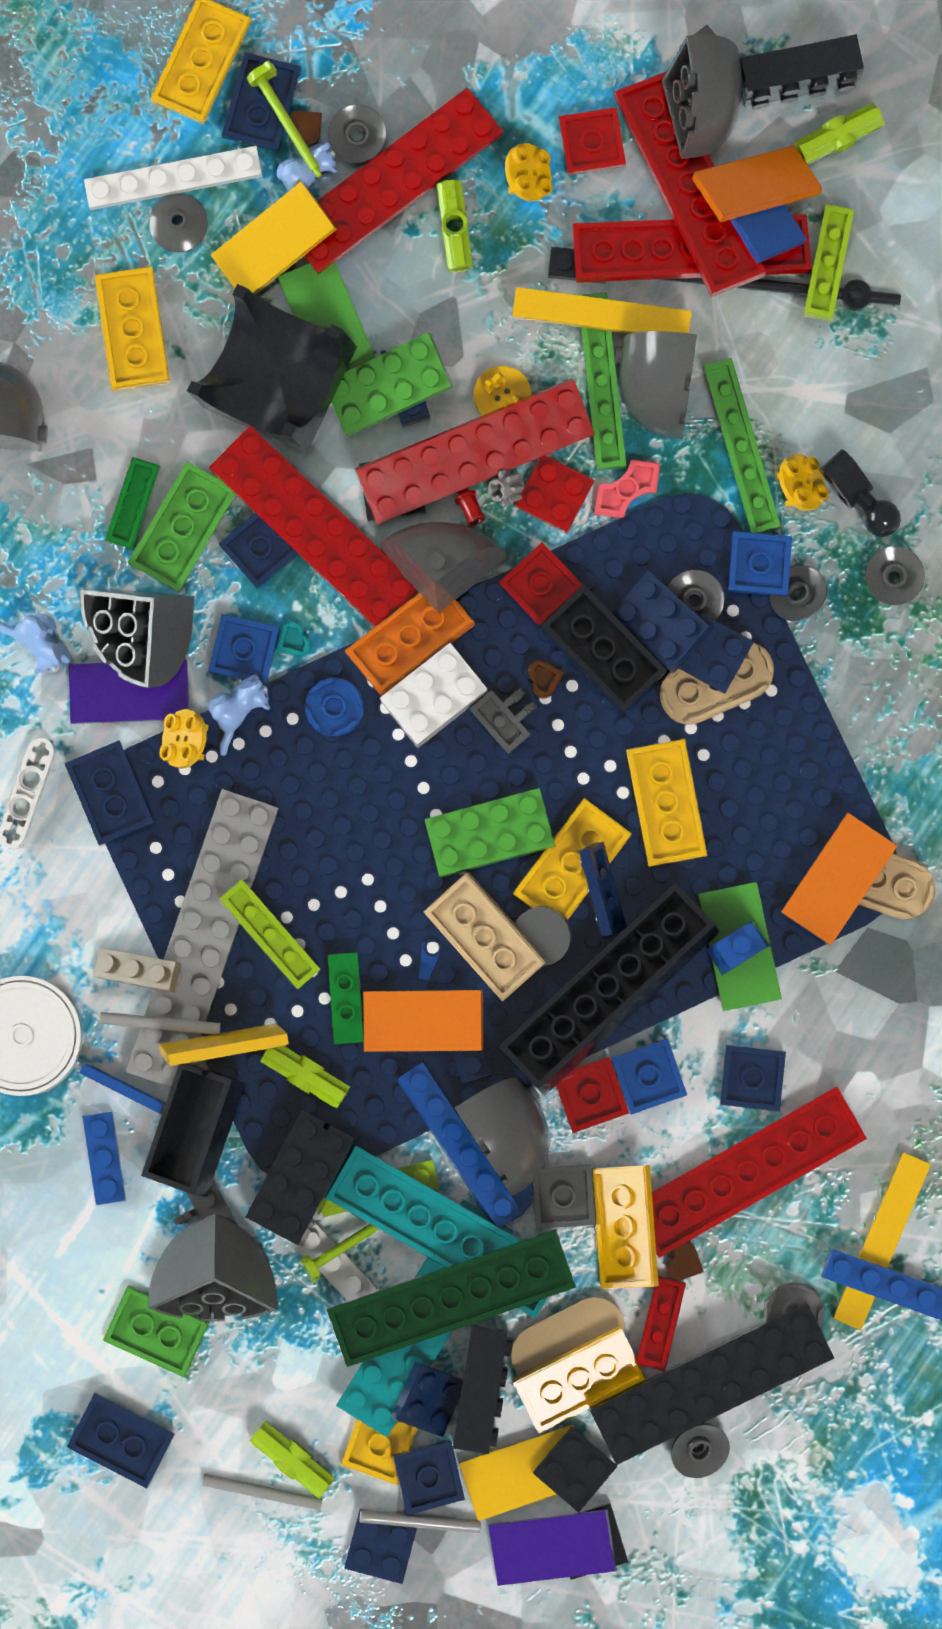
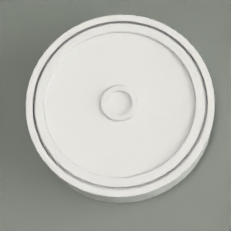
M12 976L1 979L0 1092L14 1096H32L47 1092L67 1078L80 1057L83 1045V1027L80 1015L72 1000L61 989L45 980L31 976Z

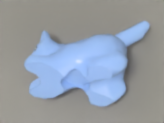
M321 141L309 148L320 166V172H338L335 166V152L329 149V142ZM289 158L280 163L277 168V178L283 182L288 192L300 182H303L309 188L316 177L315 173L310 171L303 158Z
M41 613L35 616L27 615L23 621L17 623L15 628L0 623V632L16 638L22 646L35 655L37 659V666L34 670L35 674L40 672H57L62 662L66 664L72 662V657L66 647L53 639L52 634L57 627L50 616Z
M257 674L243 680L237 686L234 694L220 692L214 695L209 702V712L224 732L220 743L221 756L227 754L235 730L241 725L252 709L262 707L266 710L270 709L268 704V688L262 685Z

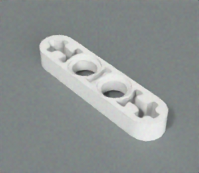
M37 738L30 742L0 826V843L8 849H18L25 843L52 767L56 751L53 744L45 738ZM42 744H46L45 749L49 751V755L42 756L39 763L41 766H45L44 771L36 766H28L30 760L36 763L38 755L34 752L35 747L40 748ZM31 771L37 772L40 776V782L34 788L26 787L23 781L24 776ZM21 799L27 800L30 803V811L24 816H18L14 812L15 803ZM10 816L18 821H26L24 827L18 824L16 833L20 835L19 840H13L12 844H8V838L4 836L5 832H11L14 826L13 822H8Z

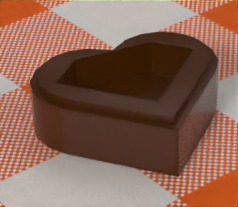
M295 111L289 115L308 147H312L319 142L322 113Z
M542 660L532 662L528 668V676L533 681L532 688L535 696L541 699L551 697L565 672Z
M687 1242L674 1249V1258L668 1262L666 1268L668 1275L674 1280H683L704 1272L695 1247Z

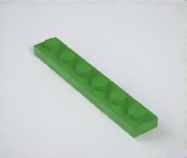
M607 292L579 295L608 299ZM581 327L591 423L595 433L593 441L597 471L626 468L612 331Z
M729 358L704 365V374L750 532L762 534L781 528L733 360Z

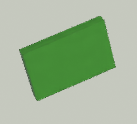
M127 1285L103 1341L185 1378L210 1322L199 1321V1317L183 1313L182 1318H177L149 1309V1294Z

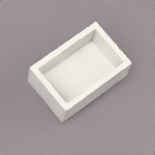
M449 643L384 694L380 701L415 746L419 748L488 692L485 685L452 644Z

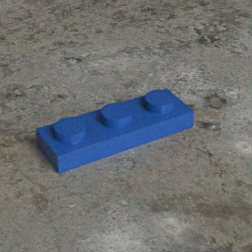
M113 1112L82 1116L96 1205L127 1201Z

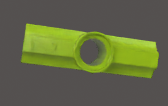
M872 102L847 116L842 114L832 118L823 124L821 129L795 141V147L806 164L809 165L832 152L836 154L852 147L858 142V139L884 127L885 123L879 108Z
M446 180L437 183L448 272L456 273L473 269L462 181ZM457 220L462 223L463 227L457 232H452L447 228V224L450 221Z
M286 1046L267 1049L260 1061L285 1076L288 1082L308 1094L311 1092L335 1108L339 1107L350 1089V1086L325 1072V1068L304 1055L296 1054Z
M265 1421L249 1440L263 1454L272 1459L273 1464L282 1473L292 1480L296 1479L318 1499L336 1479L322 1465L313 1460V1456L293 1439L289 1440L268 1421Z

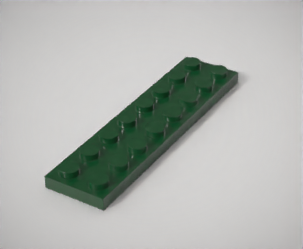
M554 1229L328 1308L327 1312L346 1366L350 1367L576 1288V1284L557 1230Z

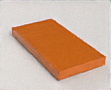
M794 145L694 172L692 178L720 222L821 194L823 188Z
M418 593L348 647L345 653L382 697L446 645L453 643L475 626V622L457 600L452 601L438 613Z
M847 813L781 913L831 946L897 848V845Z
M483 990L363 992L364 1052L484 1050Z

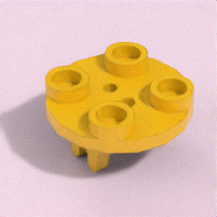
M530 143L516 145L509 151L505 162V173L510 185L508 188L509 194H516L520 199L528 202L541 200L543 197L551 194L553 189L550 169L551 159L546 150H540L537 146Z
M495 366L486 370L477 379L473 390L474 404L479 414L485 415L531 396V386L527 378L519 370L509 366ZM508 389L510 393L506 394L504 391ZM499 396L501 399L496 401L495 397Z
M794 454L785 458L780 465V470L776 477L777 480H780L781 488L788 499L785 502L787 508L794 506L801 511H812L820 507L822 502L828 499L829 492L819 471L820 464L815 457Z
M189 709L177 711L175 714H168L163 723L164 732L162 735V746L159 751L160 758L167 761L171 766L181 769L191 767L198 760H204L205 754L202 753L206 744L209 725L205 724L204 719L198 712Z

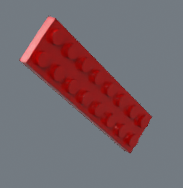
M664 72L615 91L614 98L712 298L765 277L766 270L762 262L756 263L731 221H719L692 180L694 172L715 167L709 154L681 159L662 84V79L666 74Z
M468 87L317 200L337 230L303 257L319 275L432 190L437 183H441L503 136V130Z
M807 214L792 215L807 240L803 245L763 261L762 264L766 270L765 275L811 273ZM673 219L572 224L576 283L702 278Z
M569 379L354 469L375 523L378 525L498 475L499 470H511L595 435L576 382L574 379Z
M251 426L209 466V470L280 536L285 543L295 550L307 564L373 627H376L419 593L403 576L391 559Z
M838 1087L829 1090L653 1191L655 1243L658 1258L866 1140L867 1137Z

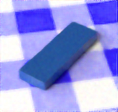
M83 1064L79 1072L80 1074L162 1114L166 1102L90 1064Z

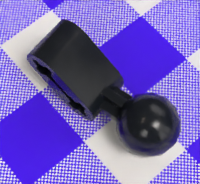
M841 449L819 471L838 498L848 508L852 509L857 505L864 512V525L871 534L877 537H887L895 533L901 522L900 511L893 503L886 500L877 501L869 493L873 490L872 484L855 460L845 450Z

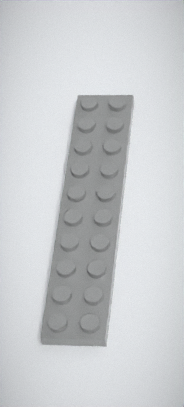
M224 789L221 790L164 960L181 964L175 993L153 989L144 1016L207 1021L240 925L219 901V898L240 879L252 890L279 811L278 807ZM140 1028L125 1072L171 1087L178 1065L171 1066L160 1055L159 1044L201 1037L202 1033Z

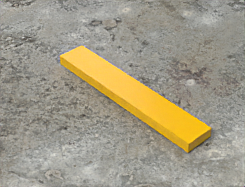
M516 287L512 318L627 334L646 331L689 334L692 311Z
M902 1152L861 1249L859 1259L888 1268L931 1166L930 1163ZM846 1286L833 1319L862 1330L875 1296Z

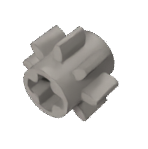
M503 469L499 470L498 475L491 477L492 481H490L487 488L492 500L501 501L502 507L521 500L520 494L524 489V483L519 476L520 474H511L510 470L506 471Z

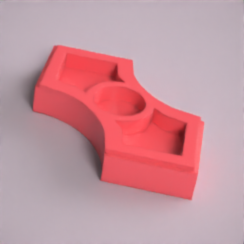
M631 459L628 470L620 479L610 484L598 485L594 515L624 518L626 509L632 501L645 494H656L660 463Z

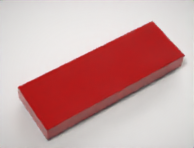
M658 1276L659 1286L653 1287L635 1364L664 1372L668 1363L686 1283Z

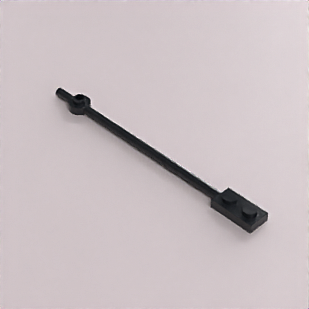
M551 246L548 278L576 281L573 249ZM702 278L658 279L705 285ZM757 279L737 288L807 296L809 284ZM852 280L844 288H839L837 299L842 300L844 306L849 310L860 311L866 308L869 303L900 306L901 294L871 291L866 282ZM591 282V283L606 284V282ZM859 290L862 293V297L856 299L852 296L851 292Z

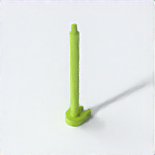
M268 60L250 72L247 80L252 87H260L311 172L315 173L317 178H320L322 173L319 170V164L268 82L269 79L277 76L276 68Z
M368 1224L312 1260L307 1255L298 1260V1263L303 1267L304 1273L308 1275L310 1282L314 1283L320 1279L318 1270L320 1267L376 1233L379 1229Z

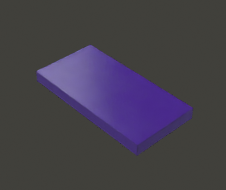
M184 660L176 675L169 682L160 687L153 688L138 686L118 676L119 673L109 664H69L71 724L164 721L168 714H175L177 711L189 709L187 660Z
M607 1509L488 1525L498 1586L615 1572L617 1570Z

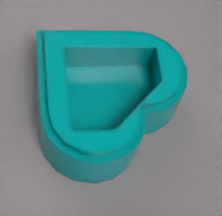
M297 621L286 622L281 628L275 651L296 658L307 657L312 650V644L310 639L304 635L302 625Z

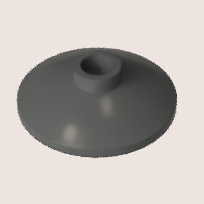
M359 104L346 106L339 110L331 119L328 127V140L333 151L340 158L353 163L366 162L377 156L384 147L387 136L386 126L380 114L368 106ZM355 132L363 134V138L360 141H355L352 138Z
M174 194L163 198L155 205L150 215L149 227L152 237L159 246L171 252H186L198 246L204 239L208 228V219L203 206L196 199L188 195ZM174 217H182L183 222L180 225H174L172 223Z
M891 546L881 549L872 556L866 567L865 580L870 593L877 600L888 605H902L910 602L920 593L925 580V572L922 562L915 553L904 547ZM892 572L897 573L899 581L891 582L888 577L889 574Z
M799 565L790 567L787 597L769 595L770 604L776 614L783 619L789 621L805 620L816 614L823 606L827 597V584L822 574L810 566ZM805 594L803 599L797 601L800 595Z
M688 570L677 575L668 585V588L699 616L703 613L714 620H717L724 607V592L718 580L711 574L701 570ZM697 595L700 598V603L697 606H692L689 603L690 596Z
M702 1423L676 1437L671 1448L672 1463L676 1470L686 1477H707L718 1471L726 1462L730 1451L729 1440L724 1431L718 1426Z

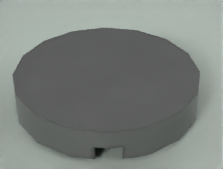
M542 905L530 908L517 919L515 925L548 961L543 966L554 964L566 955L570 948L573 934L571 925L563 913Z

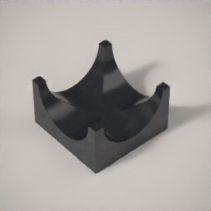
M237 284L232 294L235 300L234 319L225 347L211 371L198 382L191 381L187 392L203 408L246 427L251 426L264 435L308 453L357 346L342 328L333 324L331 328H326L300 319L266 302L248 288Z

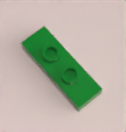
M132 457L105 537V542L134 551L161 469L160 465Z
M358 953L328 955L334 1045L364 1043Z

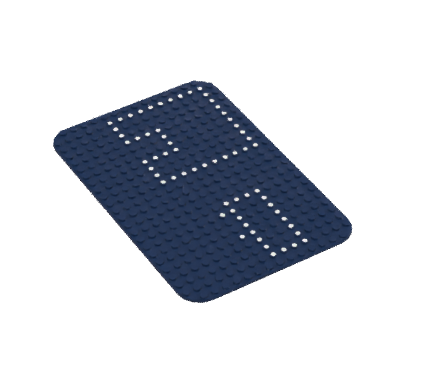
M683 493L660 499L624 516V518L617 519L551 550L564 566L611 613L648 570L667 587L677 575L688 570L705 571L718 580L724 592V607L716 621L763 647L773 661L774 672L770 686L761 696L703 722L692 725L681 724L671 719L665 713L660 702V688L670 671L663 664L662 666L667 670L666 674L622 715L542 633L540 627L499 585V582L512 570L510 569L468 589L456 599L475 622V626L451 643L485 685L487 692L492 690L502 702L520 688L525 692L522 699L508 708L514 716L520 713L527 704L533 702L537 706L530 715L520 722L531 736L509 755L469 711L470 708L417 748L383 706L379 693L345 653V650L352 644L268 682L266 687L268 688V704L270 709L266 710L262 707H257L247 714L244 721L235 730L225 756L220 754V743L224 732L219 727L217 721L213 719L209 710L200 714L205 724L209 725L207 740L202 753L205 754L204 760H198L191 767L177 768L160 758L159 751L162 746L163 732L124 750L155 823L105 845L158 959H164L221 790L224 789L279 808L252 891L320 970L299 989H296L246 930L239 925L206 1022L221 1023L220 1033L276 1023L287 1033L289 1044L286 1047L296 1054L304 1055L325 1068V1072L350 1086V1089L339 1107H332L311 1092L308 1094L288 1082L285 1076L260 1062L267 1049L205 1060L210 1071L246 1083L233 1122L247 1152L262 1171L267 1174L269 1173L301 1110L359 1139L356 1146L375 1157L429 1132V1128L397 1082L399 1077L422 1062L454 1110L456 1106L480 1091L509 1078L520 1077L527 1086L531 1082L503 1053L499 1046L626 929L624 928L613 935L602 937L600 927L596 922L593 901L588 893L568 919L573 936L566 955L554 964L542 966L502 1002L426 916L424 911L465 873L469 872L515 924L519 916L531 907L513 895V892L545 850L440 878L424 819L540 788L554 839L585 798L632 833L610 863L627 927L674 883L700 908L698 894L757 882L775 968L827 944L782 914V909L847 813L891 842L892 840L786 619L781 618L773 610L769 595L728 592L732 532H743V530L726 507L707 496ZM692 595L689 597V603L692 606H697L700 603V598L697 595ZM535 660L545 661L565 672L554 694L547 699L535 696L532 688L533 681L528 676L529 665ZM330 677L344 679L353 683L360 691L364 702L363 717L359 725L351 733L340 737H327L317 732L308 722L305 713V702L310 689L319 681ZM685 739L708 856L648 867L626 750ZM858 905L835 940L868 925L883 913ZM423 942H425L424 951L428 956L436 957L439 955L427 984L423 979H419ZM707 944L588 1056L718 996L719 992L712 959L706 951L709 949V945ZM358 953L363 1034V992L483 990V1051L491 1076L462 1084L452 1051L364 1052V1043L334 1045L328 955ZM202 1033V1036L213 1035V1034H203V1033Z

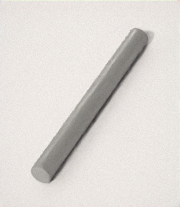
M101 1012L100 1024L214 1035H220L221 1023L108 1012Z
M204 1474L202 1486L319 1511L323 1500L317 1497Z
M360 1511L359 1519L360 1523L480 1533L481 1522L474 1520L418 1515L407 1516L406 1514Z

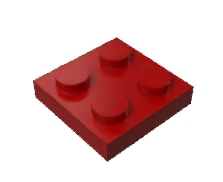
M617 107L559 116L568 176L626 167Z
M544 455L540 457L521 493L522 499L517 501L515 508L568 534L594 484V480Z
M543 542L499 582V585L539 627L583 585Z
M610 1057L573 1069L556 1085L572 1133L629 1114Z

